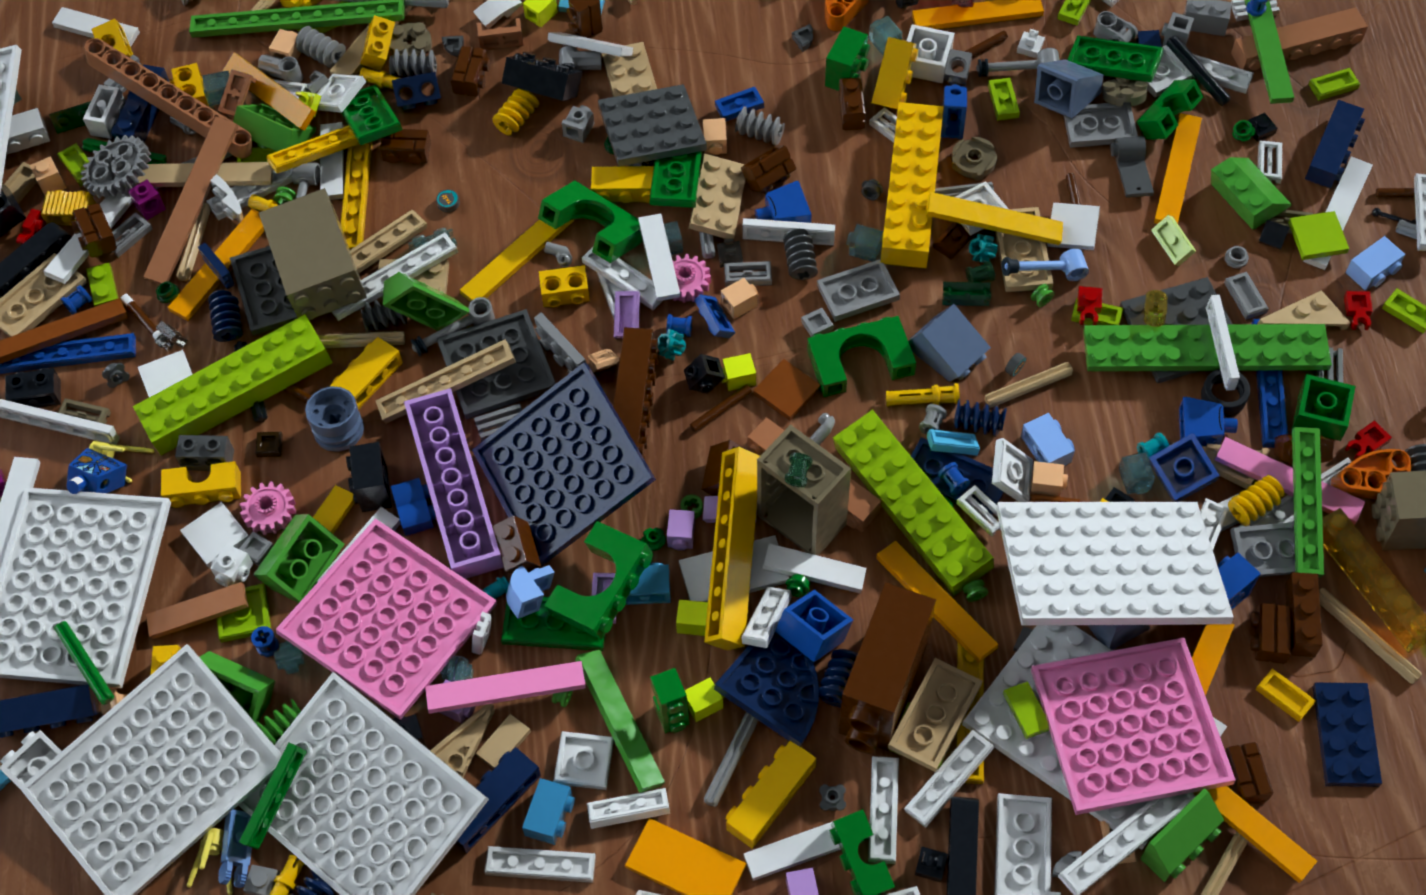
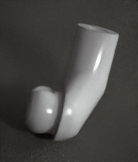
M823 413L818 418L821 426L810 437L818 445L828 437L835 425L834 417L828 413Z

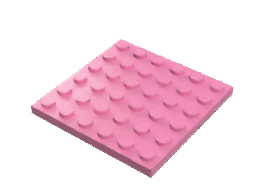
M375 518L276 628V633L401 720L426 690L425 687L433 682L473 634L474 630H476L482 611L489 614L497 605V600Z
M1185 638L1032 666L1031 673L1046 715L1049 731L1075 815L1198 792L1204 788L1208 790L1234 785L1236 779Z

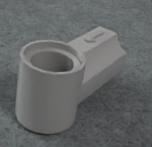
M564 46L559 50V65L568 63L575 65L577 70H601L602 54L596 51H578L575 47Z
M266 54L261 55L258 60L257 68L266 75L289 82L301 83L303 80L302 71L294 57L289 56L282 59Z

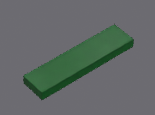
M288 742L239 840L240 843L257 850L260 848L307 750Z

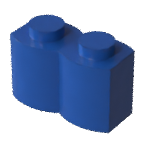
M420 478L391 486L405 536L434 528L432 520L437 518L433 505H427L426 499L430 498L427 484L421 485Z

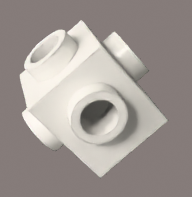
M226 543L220 554L214 557L210 569L215 576V581L227 587L228 585L244 582L249 576L253 562L247 552Z

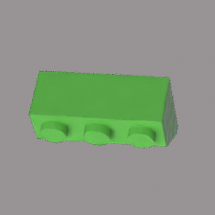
M262 103L237 106L233 120L234 123L251 134L252 141L256 142L258 147L263 149L270 148L275 152L307 141L316 132V127L308 125L305 131L300 129L275 109Z
M1230 157L1211 169V185L1252 230L1264 224L1267 219H1272L1291 207V203L1249 158Z
M398 272L384 281L383 306L437 331L469 313V308L455 298L404 273Z
M309 514L295 515L253 575L271 590L300 603L318 583L317 580L332 564L345 544Z
M208 651L201 655V660L254 722H259L270 704L275 680L213 652Z
M1205 788L1149 842L1140 858L1164 882L1171 876L1176 879L1186 869L1183 864L1189 858L1194 861L1204 851V848L1201 846L1207 840L1212 843L1222 832L1219 827L1224 819L1210 793Z

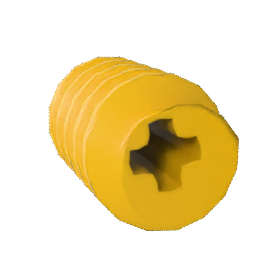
M519 88L514 90L497 114L493 116L492 119L495 127L507 136H510L512 131L518 132L519 126H523L524 120H527L529 114L534 112V108L539 106L538 99L529 91Z
M1270 475L1264 476L1261 480L1255 482L1254 485L1241 491L1239 495L1232 497L1228 502V508L1241 525L1249 526L1250 520L1256 521L1258 515L1264 516L1266 511H1271L1274 506L1281 504L1280 497H1284V489L1274 477Z

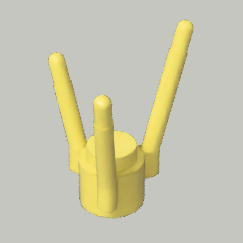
M97 440L93 441L89 447L111 458L114 457L117 451L154 453V449L116 445ZM126 476L125 481L132 483V479Z
M211 828L203 836L186 885L188 888L192 886L198 869L203 870L205 868L208 855L220 854L223 844V830ZM232 876L226 885L228 895L233 893Z

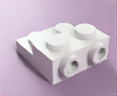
M41 730L36 734L33 731L21 741L23 746L18 751L14 752L11 750L0 761L2 763L0 770L18 788L62 752Z

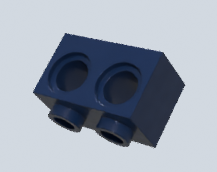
M435 72L392 80L397 107L402 106L403 110L416 108L415 103L424 102L425 106L438 103L437 99L441 98ZM424 83H431L434 86V93L427 96L422 93L421 87ZM403 87H408L412 90L413 95L411 99L404 100L401 98L400 90Z

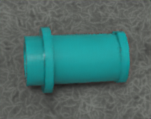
M504 576L501 578L496 577V581L482 589V591L496 599L504 593L507 594L509 582Z

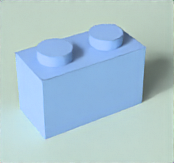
M1384 236L1354 257L1345 273L1367 291L1372 286L1378 287L1389 274H1396L1403 266L1401 262L1405 253Z
M1049 413L1023 424L1021 438L1038 462L1062 464L1064 466L1072 462L1075 452L1074 445L1069 438L1066 439L1059 422L1056 419L1053 420Z

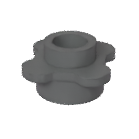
M122 363L109 364L102 372V377L107 379V385L110 388H115L118 384L128 381L130 378L129 373L125 372V366Z
M826 784L822 785L819 789V793L822 795L820 808L824 811L844 810L846 807V802L844 801L845 787L841 784H838L836 787H829ZM830 796H835V799H830Z

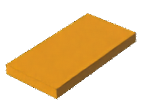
M649 818L625 864V868L681 895H733L746 868V863Z

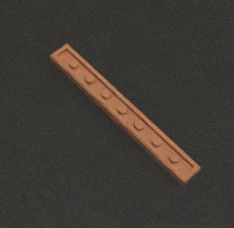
M215 117L143 276L145 280L157 284L170 280L211 189L210 180L218 173L237 131L238 125L236 123Z

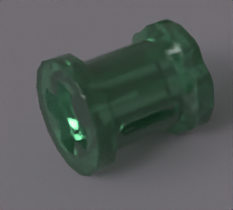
M986 261L984 265L974 268L966 267L965 271L968 282H984L987 280L992 282L995 280V271L990 261Z
M792 453L789 457L791 463L789 472L785 474L784 481L791 486L805 487L807 485L806 476L808 468L812 466L813 460L806 454Z

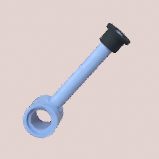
M1070 249L1060 256V261H1018L1017 259L1004 257L1001 263V270L1004 276L1018 273V271L1062 270L1065 272L1067 280L1078 281L1089 274L1087 263L1080 249Z

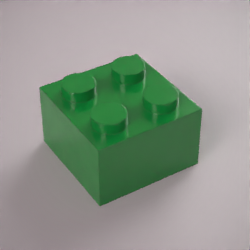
M843 26L826 57L825 87L839 91L840 79L860 78L861 72L866 71L869 59L866 57L870 49V45L867 44L868 34Z
M1306 374L1299 390L1292 429L1294 427L1320 428V435L1341 441L1349 426L1356 386Z

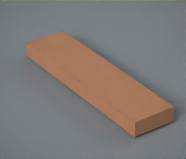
M239 582L146 614L149 637L154 640L248 608L245 585Z

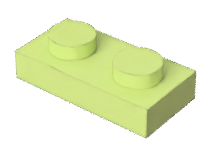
M1167 215L1151 229L1174 265L1180 266L1196 252L1173 216Z

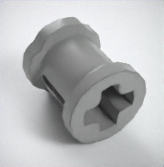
M929 404L925 409L926 416L924 421L920 422L919 428L926 435L929 429L940 430V424L947 416V411L939 405Z

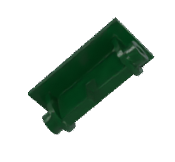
M91 101L49 114L56 133L59 134L85 126L83 117Z
M943 282L942 305L989 306L991 301V283Z

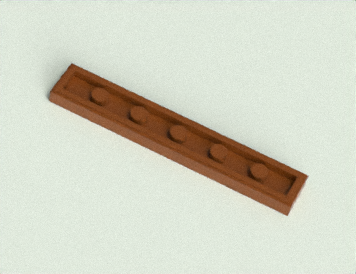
M118 298L0 340V364L127 319L128 315L121 299Z

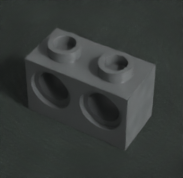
M179 435L175 457L180 466L186 467L187 470L211 471V464L232 462L234 448L228 436Z

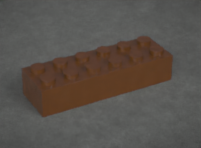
M624 327L613 408L646 462L644 449L648 447L647 428H650L651 413H649L650 407H653L654 393L652 392V386L656 384V372L654 371L659 361V351H657L658 339H654L653 329Z

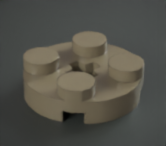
M405 23L394 26L389 47L392 55H394L395 49H398L400 55L403 54L404 49H407L408 55H411L412 50L415 49L417 56H420L422 49L425 53L431 50V35L423 23ZM413 40L412 44L409 45L407 41Z
M1116 77V79L1103 83V99L1107 103L1116 106H1123L1124 102H1131V106L1139 105L1146 100L1148 83Z
M972 137V140L966 141L965 139L960 140L952 151L953 170L962 176L973 178L976 181L983 180L996 166L997 154L994 151L995 147L991 142L981 137ZM977 155L978 160H972L970 157Z

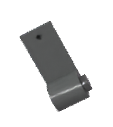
M1144 136L1115 138L1114 143H1111L1110 151L1111 156H1115L1126 198L1153 196L1154 191L1145 163L1146 142Z

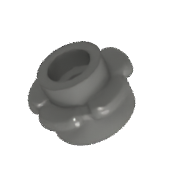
M875 179L865 180L862 183V195L869 200H876L883 193V187Z

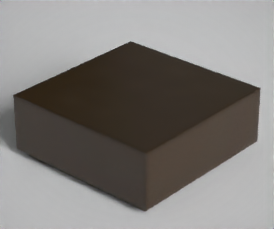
M257 432L256 456L281 457L282 432Z

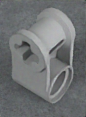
M1103 11L1097 17L1094 35L1100 39L1129 42L1138 35V30L1135 25L1123 20L1114 13Z

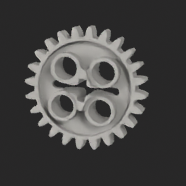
M124 135L121 140L117 136L114 142L108 140L106 146L101 144L100 150H94V156L87 158L89 163L83 165L86 169L81 172L84 176L81 178L83 186L93 196L96 195L98 198L104 196L107 199L110 194L116 197L118 191L124 194L125 188L132 189V183H139L137 178L144 176L143 170L149 168L146 164L151 161L148 157L151 155L148 151L149 148L139 137L135 138L133 135L129 138Z

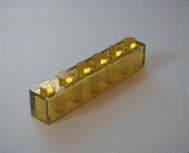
M1341 508L1323 517V546L1407 653L1426 643V614Z

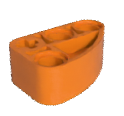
M825 0L824 12L827 27L832 31H841L843 26L846 27L869 0Z
M1383 449L1369 452L1338 471L1331 479V486L1354 497L1377 500V494L1381 492L1383 483L1386 482L1390 472L1411 471L1410 457L1405 451L1400 449ZM1392 460L1397 464V467L1393 465ZM1343 477L1348 479L1350 485L1344 481ZM1368 480L1373 484V488L1368 484Z

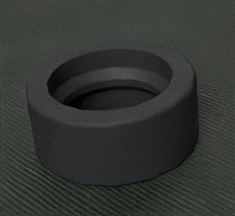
M1220 369L1214 370L1207 376L1201 390V400L1220 403L1223 405L1224 416H1233L1244 409L1250 395V385L1247 379L1239 372L1240 379L1236 386L1240 394L1239 399L1233 402L1219 400L1213 395L1211 388L1214 384L1223 383Z

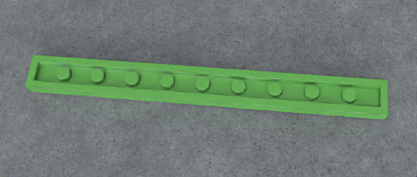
M377 0L191 16L189 32L191 37L194 38L279 31V29L293 30L302 29L305 26L317 28L366 24L371 22L374 15L391 21H403L405 3L404 0Z

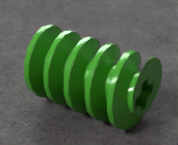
M291 699V708L286 704H282V714L277 710H273V720L268 716H264V726L259 722H255L273 745L276 744L279 740L278 738L284 734L301 712L293 699Z

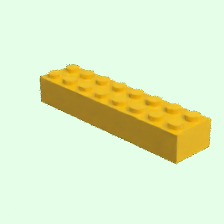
M898 103L880 263L927 268L932 217L926 216L927 199L930 192L935 193L944 106Z

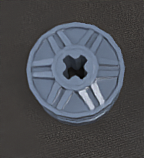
M331 386L317 391L307 401L305 408L306 417L315 441L320 447L328 451L338 452L349 449V446H354L361 439L364 431L363 420L355 397L350 391L342 387Z

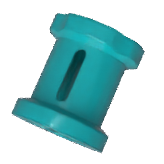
M1158 432L1154 435V438L1147 442L1138 443L1137 451L1140 457L1146 463H1149V457L1170 445L1166 437Z

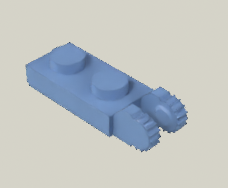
M233 809L225 816L220 862L222 865L218 874L219 883L227 885L231 879L233 866H237L234 872L233 883L237 888L244 887L252 851L251 847L239 842L251 818L244 811Z

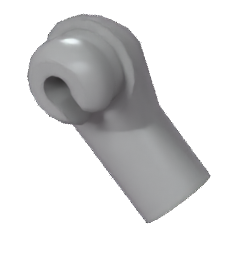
M551 242L546 243L544 252L555 255L560 266L568 267L571 264L572 256L566 246Z

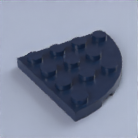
M774 632L767 648L748 645L714 686L715 691L788 741H792L801 747L807 739L816 717L819 702L817 673L812 660L778 633Z

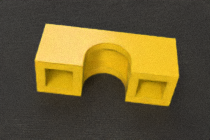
M235 461L211 464V472L206 480L194 483L186 467L161 470V497L169 498L171 501L170 507L174 508L188 504L205 505L208 502H230L233 499H241V472Z

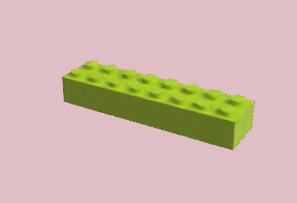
M304 314L134 405L133 408L151 443L160 455H163L177 447L179 435H200L254 406V402H261L333 362L307 316Z
M873 409L833 437L835 449L870 493L881 500L882 508L953 596L961 592L966 584L979 579L994 568V557Z

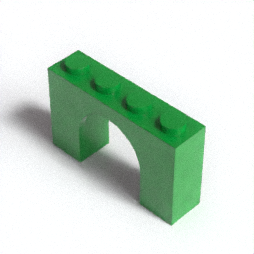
M575 180L541 201L538 219L554 229L578 218L594 220L606 227L596 234L592 252L609 263H612L643 242L638 218Z
M899 316L884 317L879 321L864 322L854 327L839 328L834 332L815 334L807 338V352L817 381L821 385L823 398L846 392L847 378L840 358L847 350L854 347L865 346L879 352L885 360L892 380L915 375L916 360Z
M596 521L584 543L591 553L615 563L616 574L613 582L605 591L594 596H582L557 584L544 607L553 617L602 640L605 633H608L612 628L613 620L617 613L624 608L631 590L637 587L642 572L651 564L653 552L647 543Z

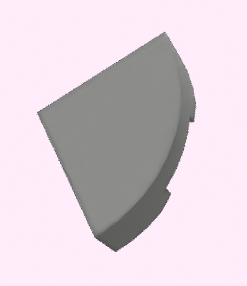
M315 70L309 77L311 81L307 83V88L311 93H316L329 80L324 74Z
M1073 851L1060 858L1054 866L1052 877L1058 878L1059 873L1082 856V851Z

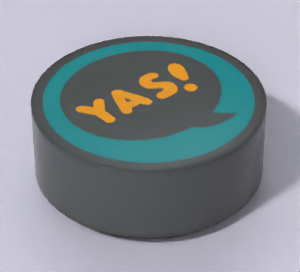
M443 190L436 197L437 206L443 212H453L459 207V196L454 190Z
M1016 353L1007 363L1005 372L1012 377L1016 376L1023 368L1027 357L1021 353Z

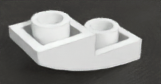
M487 0L473 12L485 27L489 29L504 15L507 18L512 15L523 3L520 0Z
M216 174L210 180L213 194L222 200L224 214L231 220L236 219L238 222H241L244 218L237 197L227 183Z

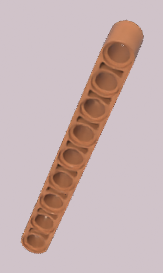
M98 38L86 41L84 49L87 63L91 67L203 137H207L215 117L231 121ZM238 125L227 152L237 158L244 159L249 157L252 153L251 134Z

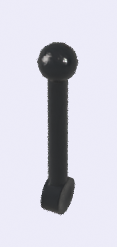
M1379 208L1372 210L1374 217L1382 216L1398 222L1404 220L1416 224V219L1410 221L1381 212Z

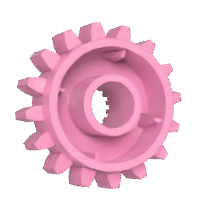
M686 254L685 258L681 259L679 255H676V261H673L680 297L674 298L673 301L679 300L683 303L686 301L694 302L700 294L703 295L704 291H709V284H711L710 268L705 266L704 260L698 262V256L689 259V255Z
M270 481L268 487H265L263 483H260V489L256 490L254 487H251L252 494H244L246 502L240 503L243 510L240 514L248 528L251 527L255 533L261 531L263 535L272 532L277 534V531L284 530L288 522L292 520L291 515L296 514L294 507L296 502L290 490H285L282 484L275 487L274 483Z

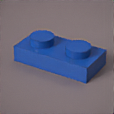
M756 87L715 100V107L720 117L725 118V122L737 118L744 106L747 107V114L752 109L757 111L764 108V101Z
M700 294L694 300L699 308V313L707 322L711 334L716 337L730 339L736 333L716 297Z

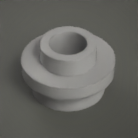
M1233 246L1226 251L1224 259L1230 267L1242 268L1247 264L1249 256L1245 248Z

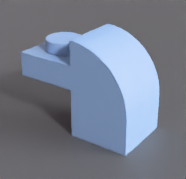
M550 565L543 568H535L529 573L524 566H520L513 572L506 600L517 619L539 611L544 596L542 591L550 588L555 573Z

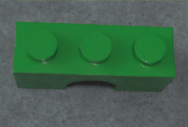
M1195 79L1174 80L1138 119L1137 123L1145 139H1167L1178 126L1174 116L1184 111H1192L1204 98Z
M676 668L651 676V687L655 694L653 696L654 708L665 734L682 731L689 725L686 692Z
M862 809L834 820L831 823L832 829L829 830V834L834 845L839 844L842 855L839 858L844 870H849L853 881H850V885L854 895H880L895 888L885 861L869 865L864 863L858 855L859 844L872 838L874 835L864 810Z

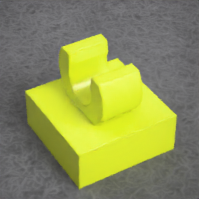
M297 91L295 94L299 96L298 99L317 113L322 96L316 93Z

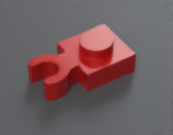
M33 208L30 210L22 225L24 231L18 235L16 243L23 244L46 225L40 210Z
M1079 286L1077 311H1082L1079 319L1080 325L1084 324L1085 318L1092 319L1093 325H1097L1098 313H1101L1103 288Z
M1346 291L1344 295L1346 316H1353L1350 324L1351 329L1356 330L1358 322L1364 324V329L1368 330L1371 325L1369 316L1373 312L1370 291Z
M1374 420L1356 433L1355 439L1348 442L1345 450L1357 449L1358 453L1354 457L1356 460L1364 455L1366 450L1373 452L1381 449L1390 442L1392 437Z

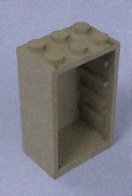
M325 188L259 212L284 290L298 318L305 314L308 320H312L317 316L367 298L338 216Z
M790 424L757 459V516L806 553L818 556L847 525L851 468Z
M1426 471L1390 472L1386 482L1383 483L1382 490L1377 494V500L1371 507L1372 517L1377 520L1378 525L1376 527V539L1378 542H1381L1382 551L1426 548Z

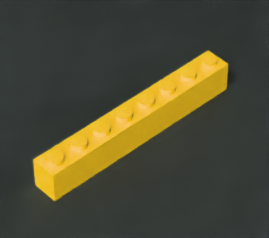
M741 447L722 452L704 643L726 651L745 647V644H742V635L747 624L757 508V459L760 456Z

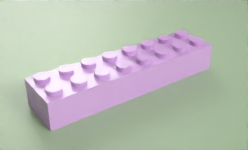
M451 388L404 401L451 570L466 579L504 568Z

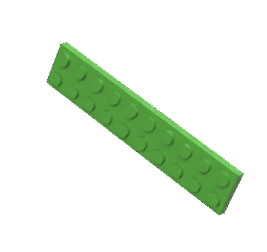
M1325 324L1227 325L1238 371L1330 370L1332 366ZM1210 325L1084 326L1087 371H1214L1220 369Z

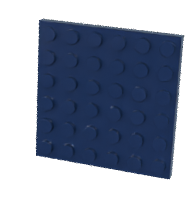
M584 362L472 449L508 518L516 516L529 523L541 567L591 530L596 521L601 522L656 480L589 365Z

